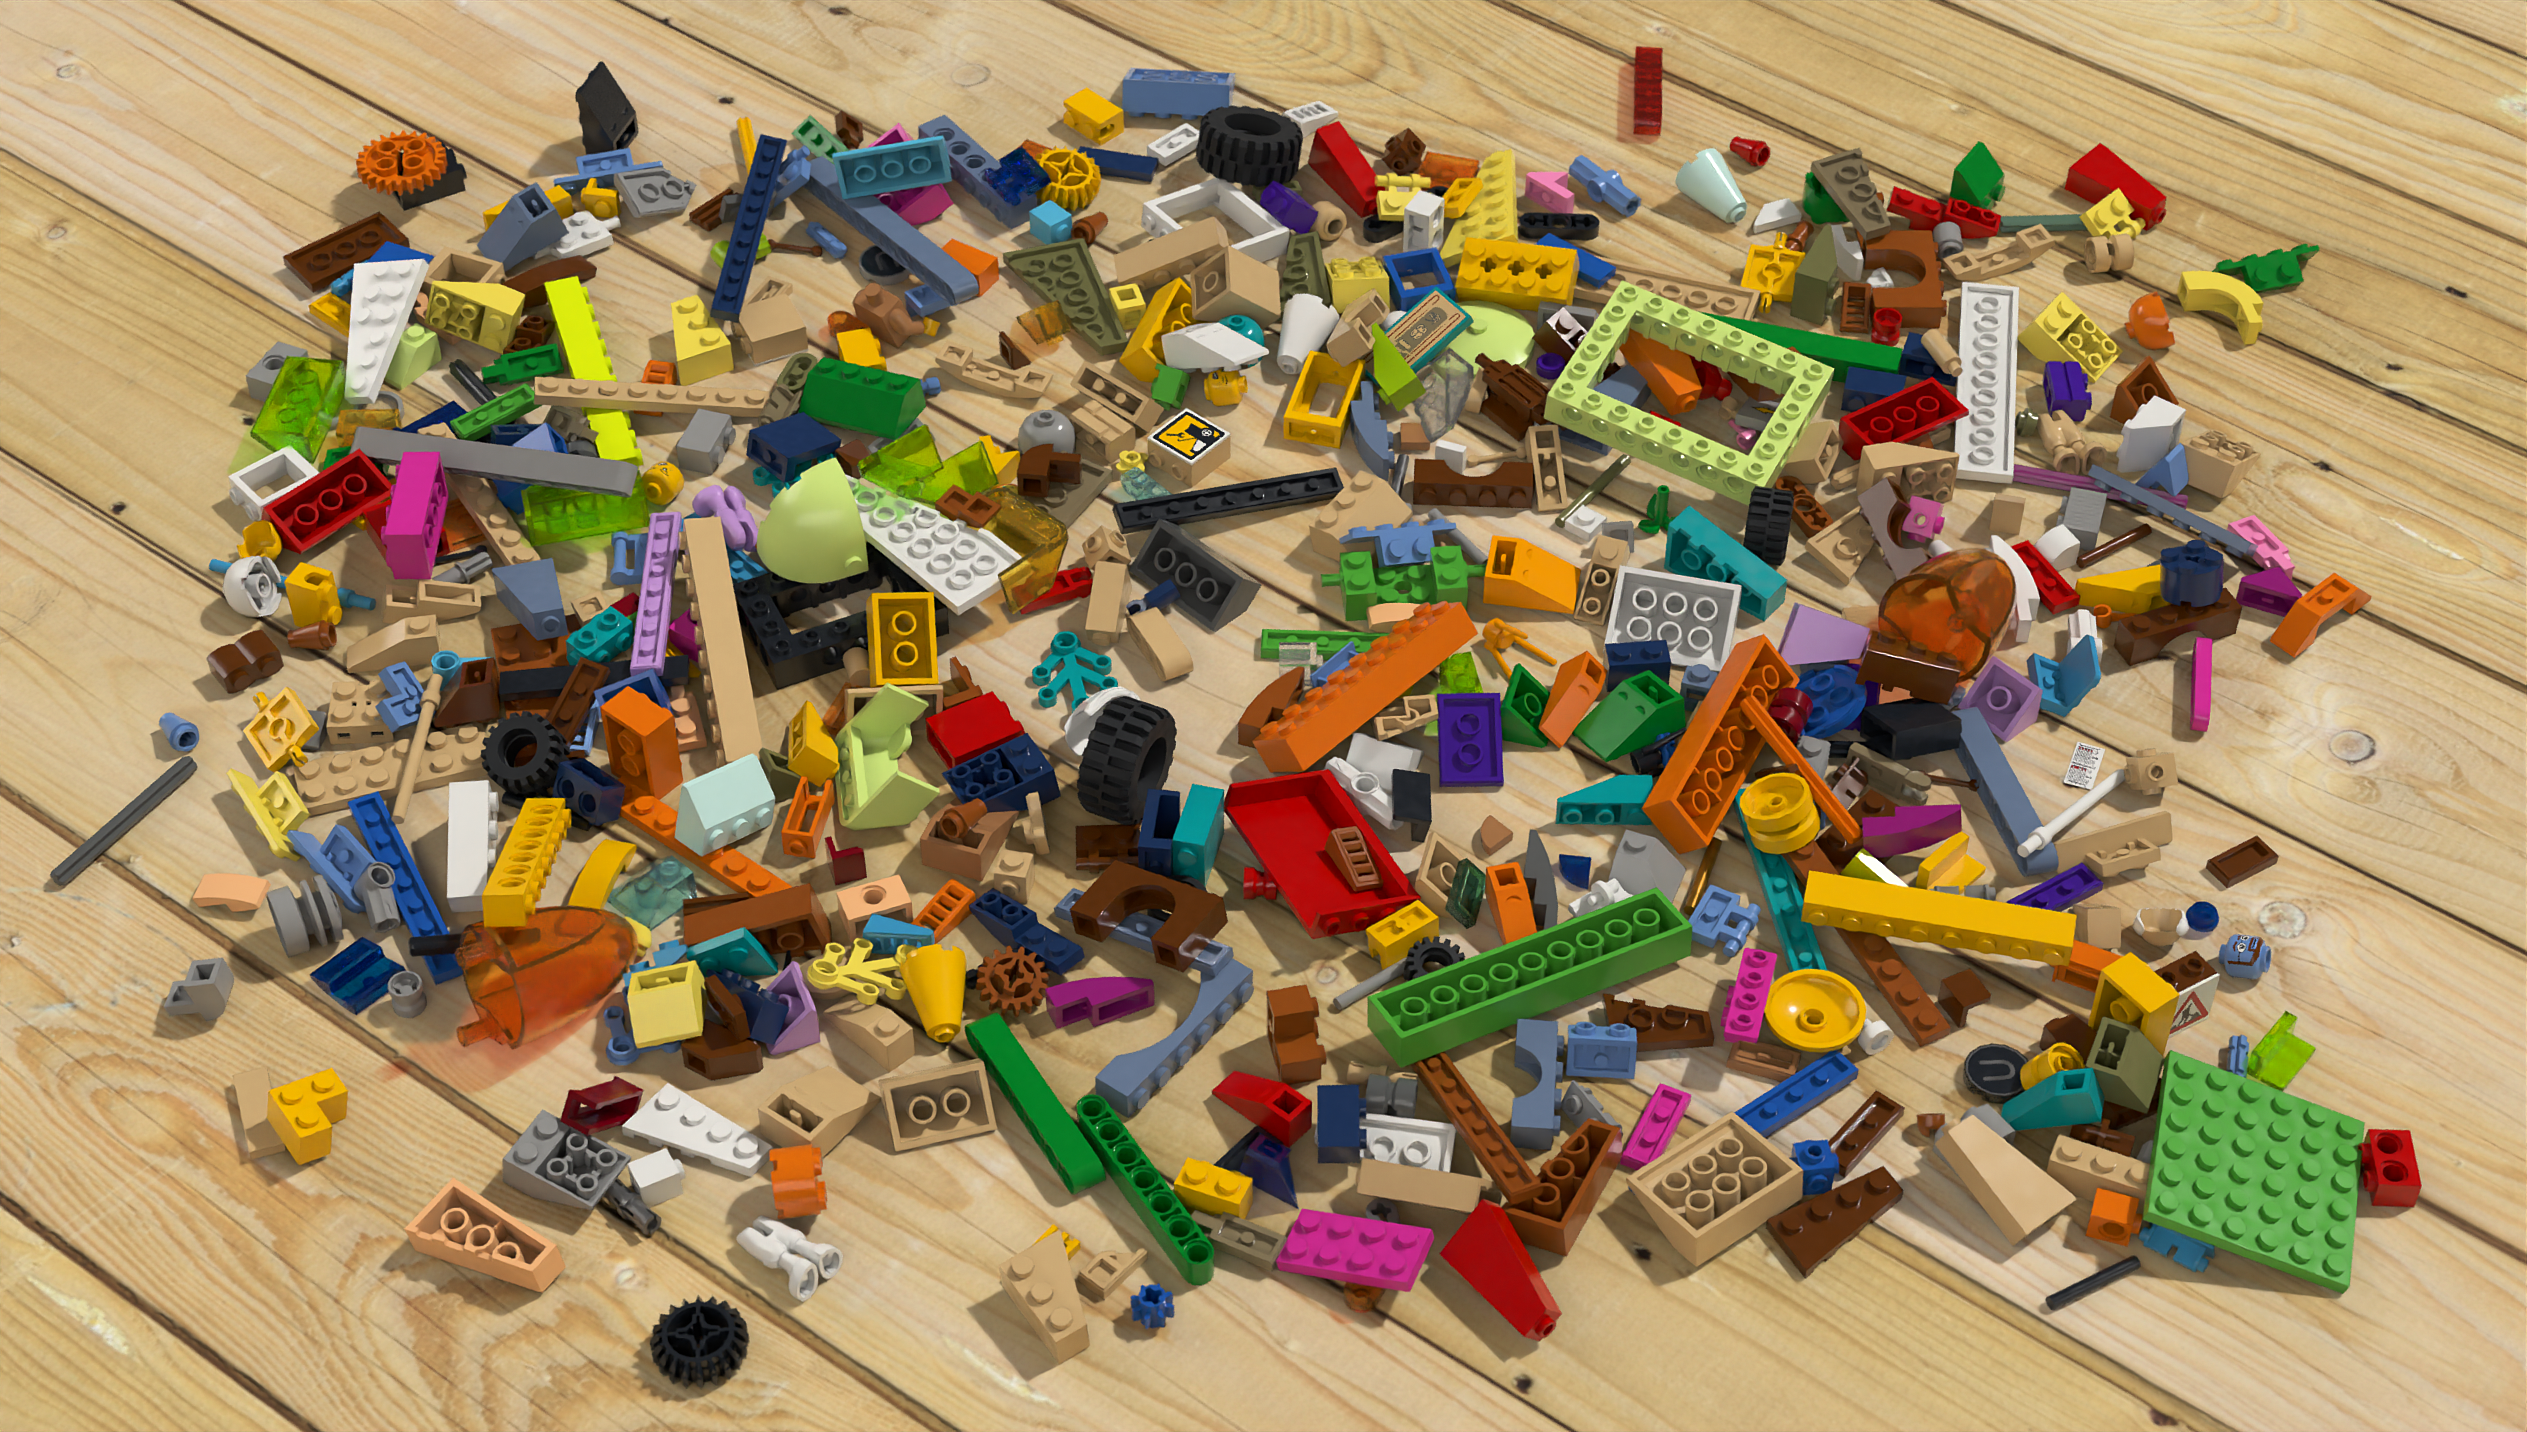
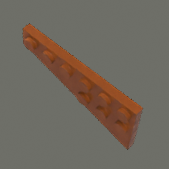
M565 615L568 635L543 640H536L521 623L492 628L491 634L499 678L500 672L569 666L570 664L566 657L565 640L573 632L581 629L576 615ZM559 696L504 701L506 717L509 719L510 714L514 712L521 716L523 711H529L532 715L537 713L544 719H547ZM537 743L529 744L519 751L515 758L516 767L524 766L533 759L537 751Z

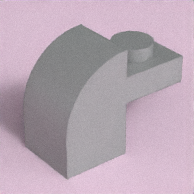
M223 958L192 961L186 980L173 981L164 1006L168 1014L173 1016L201 1013L206 1021L220 1017L225 1011L234 985V975Z

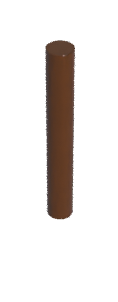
M2145 523L2078 556L2076 563L2080 568H2083L2150 535L2152 529L2149 524Z

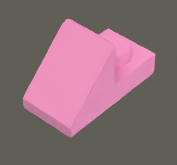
M1529 172L1526 174L1525 196L1552 213L1573 214L1574 193L1567 190V172Z

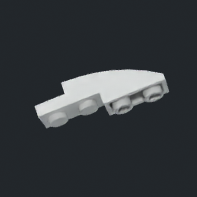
M1991 535L1989 548H1984L1983 554L1984 565L1989 566L1987 574L1988 586L1993 587L1995 599H2003L2004 607L2009 608L2008 629L2013 630L2015 642H2028L2031 623L2036 621L2040 601L2037 586L2019 555L1999 536Z

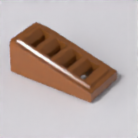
M1843 282L1839 332L1868 334L1871 284ZM1848 299L1864 300V302L1848 301ZM1847 306H1850V307H1863V309L1847 308ZM1847 314L1863 315V317L1847 316ZM1846 321H1848V322H1861V323H1863V325H1861V324H1848V323H1846Z
M1357 826L1332 830L1329 833L1324 849L1352 889L1356 892L1382 887L1384 881ZM1358 874H1366L1365 876H1358Z

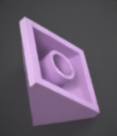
M1992 656L1958 708L1962 710L1977 707L1991 732L2008 742L2037 721L2043 690L1996 656Z
M792 961L766 988V990L780 995L778 1001L790 1007L775 1044L766 1043L768 1051L772 1055L821 1042L816 1008L798 963Z

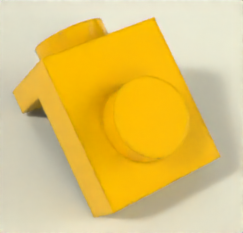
M590 178L586 188H583L581 192V203L585 204L586 211L588 210L596 217L613 218L617 216L619 218L621 206L618 190L597 188L596 179Z

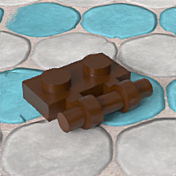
M1123 824L1076 826V871L1089 870V873H1099V870H1106L1114 860L1138 867L1140 824L1127 826Z

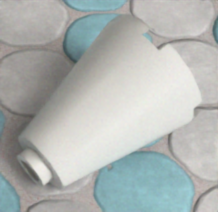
M1296 294L1293 295L1291 300L1288 299L1285 304L1277 364L1287 374L1302 372L1310 350L1319 352L1330 338L1339 321L1336 309L1332 305L1327 308L1321 304L1323 299L1318 296Z

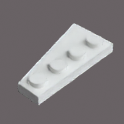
M669 1083L622 1125V1132L625 1136L635 1138L637 1135L649 1139V1144L661 1148L665 1144L680 1149L682 1155L691 1158L701 1156L710 1159L712 1165L752 1177L770 1159L769 1150L773 1149V1146Z
M1366 1113V1119H1359L1360 1129H1367V1150H1360L1361 1161L1363 1158L1444 1172L1451 1171L1457 1132L1453 1124ZM1316 1125V1131H1315V1136H1314L1315 1144H1318V1126H1317V1125Z

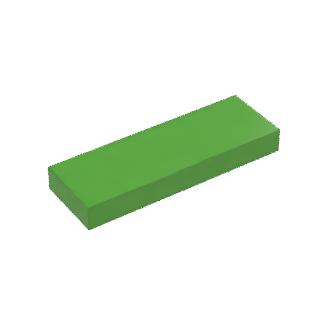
M525 383L450 421V425L461 440L475 441L490 433L491 425H506L542 405L534 404V391Z

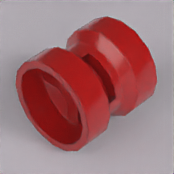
M1892 308L1877 310L1873 319L1872 342L1892 347L1896 346L1899 342V329L1902 324L1901 313Z
M1244 867L1243 899L1254 900L1257 896L1263 895L1266 900H1276L1277 888L1265 870L1261 872L1254 867Z

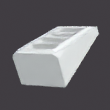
M1316 101L1287 110L1282 113V116L1290 118L1291 122L1297 123L1302 131L1303 138L1316 131V129L1321 128L1338 117V112L1321 101Z

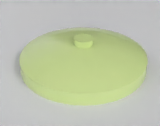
M1477 300L1457 302L1456 304L1466 311L1474 322L1428 362L1433 369L1444 376L1468 383L1474 382L1477 371L1481 367L1475 363L1477 355H1481V353H1484L1492 361L1504 359L1512 366L1518 364L1524 369L1531 361L1534 353L1535 340L1532 338L1534 331L1530 323L1520 313L1502 304Z

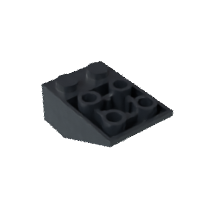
M600 61L594 70L589 73L582 86L578 87L575 95L579 106V123L582 126V144L585 146L586 155L626 149L639 133L635 109L605 63Z

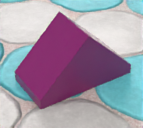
M2275 567L2242 577L2236 600L2240 605L2285 617L2294 603L2302 597V594L2282 569Z

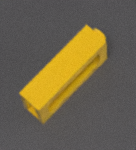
M1310 350L1284 415L1283 439L1340 449L1350 423V401L1359 400L1361 381H1365L1366 360L1356 359L1347 366L1342 367L1328 353ZM1321 383L1346 387L1335 418L1309 413Z

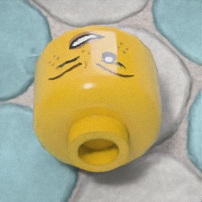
M1224 368L1210 372L1208 378L1204 379L1206 399L1212 401L1217 407L1239 404L1242 401L1243 393L1248 392L1246 376H1241L1238 370L1224 371Z
M669 462L654 464L640 479V488L644 497L656 505L670 503L684 487L682 473L675 465Z

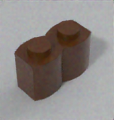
M263 630L249 632L239 638L234 644L219 647L207 656L211 673L228 694L244 690L256 680L274 675L284 666L279 649Z

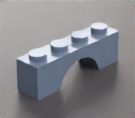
M1517 1019L1514 1067L1529 1073L1536 1080L1538 1086L1530 1093L1513 1099L1510 1141L1515 1148L1551 1150L1553 1136L1559 1137L1561 1116H1554V1109H1561L1562 1089H1556L1555 1082L1562 1083L1563 1062H1556L1557 1056H1563L1564 1036L1558 1035V1021Z

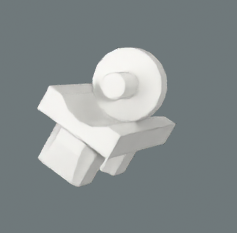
M1615 878L1607 883L1599 880L1592 884L1591 892L1570 903L1568 911L1576 918L1633 895L1624 891Z

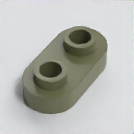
M799 353L791 357L779 375L777 385H787L789 391L793 394L800 390L804 391L807 375L818 363L817 358L809 353Z

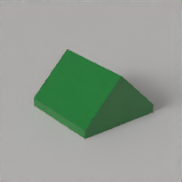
M1520 663L1514 666L1501 706L1502 740L1543 748L1547 746L1549 738L1538 727L1550 692Z

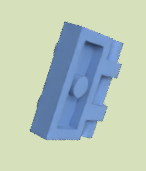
M802 146L798 150H792L787 155V159L782 162L775 186L777 195L774 208L809 181L811 163L805 158L810 155V151L806 146Z
M1710 884L1688 920L1693 926L1692 940L1714 948L1717 941L1721 940L1726 943L1723 953L1728 957H1733L1737 951L1744 947L1747 941V933L1752 931L1757 925L1761 908L1754 903L1749 904L1747 909L1740 907V895ZM1730 920L1737 922L1735 929L1727 926Z

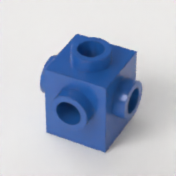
M1806 1140L1793 1143L1791 1158L1789 1159L1803 1169L1802 1196L1823 1194L1832 1190L1834 1174L1839 1173V1161L1837 1154L1831 1153L1828 1140Z

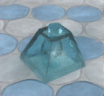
M672 855L652 861L612 889L607 902L625 917H630L652 931L683 909L682 899L697 898L694 873Z

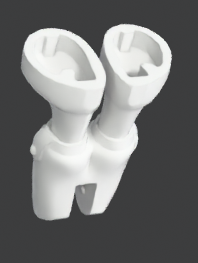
M762 1215L753 1222V1228L747 1227L736 1238L741 1247L753 1257L763 1262L765 1266L769 1268H783L790 1275L789 1291L791 1295L800 1301L808 1300L814 1294L818 1284V1274L825 1279L834 1277L839 1271L843 1260L842 1252L833 1245L809 1242L801 1231L792 1229ZM792 1253H794V1254H800L801 1256H803V1257H805V1258H799V1257H797V1256H795V1255H792Z

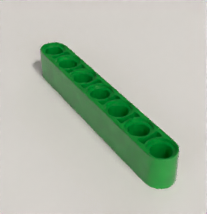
M995 1012L965 1025V1034L971 1048L977 1057L984 1062L986 1070L1068 1191L1075 1195L1105 1181V1171L1098 1156L1002 1017Z
M1096 1094L1083 1096L1077 1103V1127L1098 1156L1106 1172L1182 1277L1189 1284L1196 1286L1205 1285L1210 1282L1214 1276V1249L1212 1244L1102 1096Z

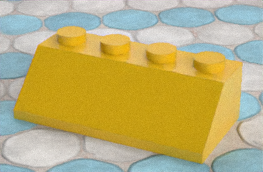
M1180 277L1156 291L1119 360L1139 381L1152 383L1155 377L1159 375V371L1155 369L1156 364L1166 366L1161 339L1162 335L1194 324L1213 323L1192 318L1191 288Z

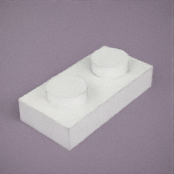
M1185 123L1147 145V155L1159 158V163L1167 166L1197 148L1199 131Z

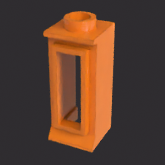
M801 776L781 831L784 854L816 858V850L831 808L835 803L832 780H826L823 795L816 796L809 794L808 777ZM807 811H817L810 831L801 832L800 830Z
M2074 939L2069 965H2049L2054 968L2052 982L2058 979L2096 993L2101 970L2123 956Z

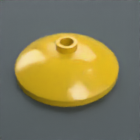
M1802 969L1783 975L1770 986L1764 1017L1773 1034L1789 1046L1808 1052H1829L1847 1046L1859 1036L1865 1024L1866 1005L1859 990L1842 976L1820 969Z

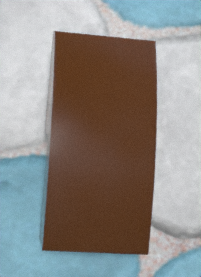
M528 316L516 327V338L503 349V355L546 345L555 327V322L543 319L541 316Z

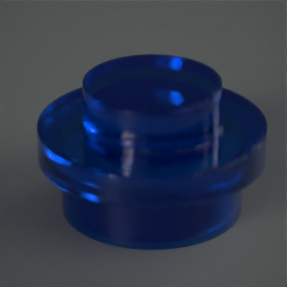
M2204 901L2194 903L2188 908L2185 915L2189 927L2198 932L2213 931L2219 923V915L2215 906Z

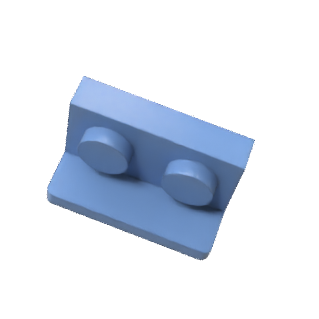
M926 284L904 292L906 309L910 317L916 315L923 317L934 314L936 311L949 306H954L949 304Z
M1578 1022L1576 1025H1568L1566 1076L1635 1079L1636 1029L1630 1028L1625 1024H1612L1610 1027L1596 1026L1590 1022Z

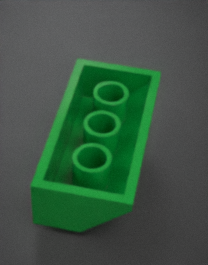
M823 357L807 375L798 413L804 412L819 423L896 441L926 408V403L919 378Z

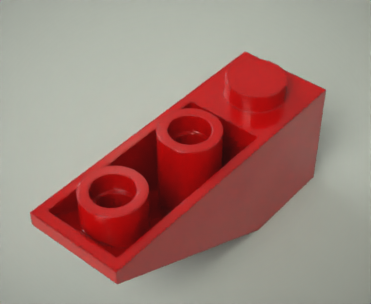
M1233 1071L1212 1090V1095L1255 1125L1272 1134L1288 1148L1312 1128V1101L1286 1083Z

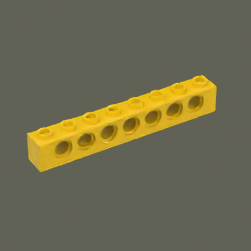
M526 798L482 893L484 927L526 926L530 914H535L536 901H540L541 889L546 887V877L551 876L552 864H556L557 852H561L562 840H566L567 828H571L572 814L571 809H566L565 798Z

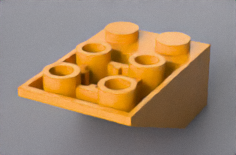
M1492 535L1484 576L1483 603L1574 614L1581 569L1524 539Z

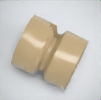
M2127 233L2111 235L2109 239L2105 236L2087 238L2084 246V257L2088 271L2090 273L2107 272L2110 268L2113 271L2131 269L2134 262V246L2130 235Z

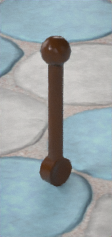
M772 239L767 240L771 250L778 248L807 252L815 257L822 255V247L818 245L811 248L776 243Z
M1918 770L1930 777L1932 782L1966 787L1974 792L1979 788V786L1976 787L1974 784L1977 783L1976 779L1968 782L1929 775L1923 770Z

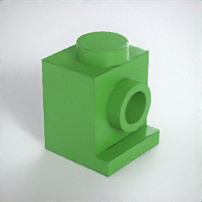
M1157 363L1155 369L1159 371V375L1152 382L1151 398L1162 406L1165 411H1170L1171 407L1180 410L1191 377L1182 370Z

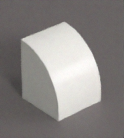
M2062 524L2046 532L2035 543L2034 547L2056 571H2060L2076 565L2080 542Z

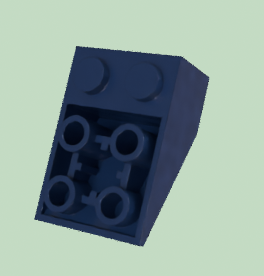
M1028 733L942 773L943 778L961 804L971 802L976 798L980 799L986 805L987 813L1028 810L1026 796L1029 793L1038 792L1041 805L1061 797L1053 767Z

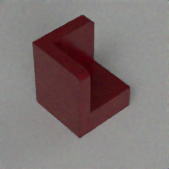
M825 837L827 863L835 886L867 878L863 848L856 846L836 851L832 837Z

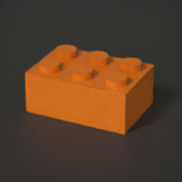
M629 686L600 707L611 773L618 778L623 776L658 800H661L683 782L675 718L667 708H661L652 702L647 695L638 693Z

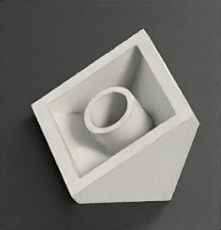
M1354 732L1346 762L1361 773L1368 772L1376 775L1379 779L1380 787L1392 795L1391 774L1393 769L1415 772L1424 756V751L1386 739L1377 741L1373 735Z

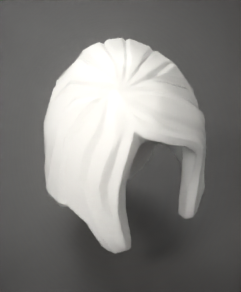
M1120 686L1099 691L1084 700L1071 714L1064 726V738L1070 750L1076 756H1082L1097 718L1103 714V709L1110 705L1112 700L1123 696L1140 700L1139 696L1133 691Z

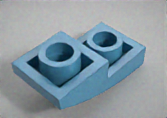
M678 940L658 944L660 951L652 952L656 966L650 967L649 961L630 965V972L623 974L625 986L629 987L632 973L675 965L689 951L688 945H679Z

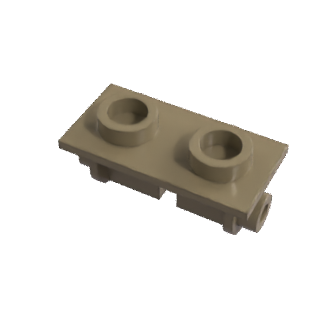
M785 384L775 386L768 399L769 403L764 406L758 418L759 427L792 416L800 406L798 401L803 391L800 390L793 394Z

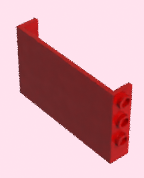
M1329 769L1232 783L1229 785L1224 800V812L1311 939L1365 930L1417 900L1420 901V895L1415 891V888ZM1357 826L1384 881L1382 887L1356 892L1352 889L1324 849L1329 833L1332 830ZM1363 873V874H1358V876H1365V875H1366L1365 873Z

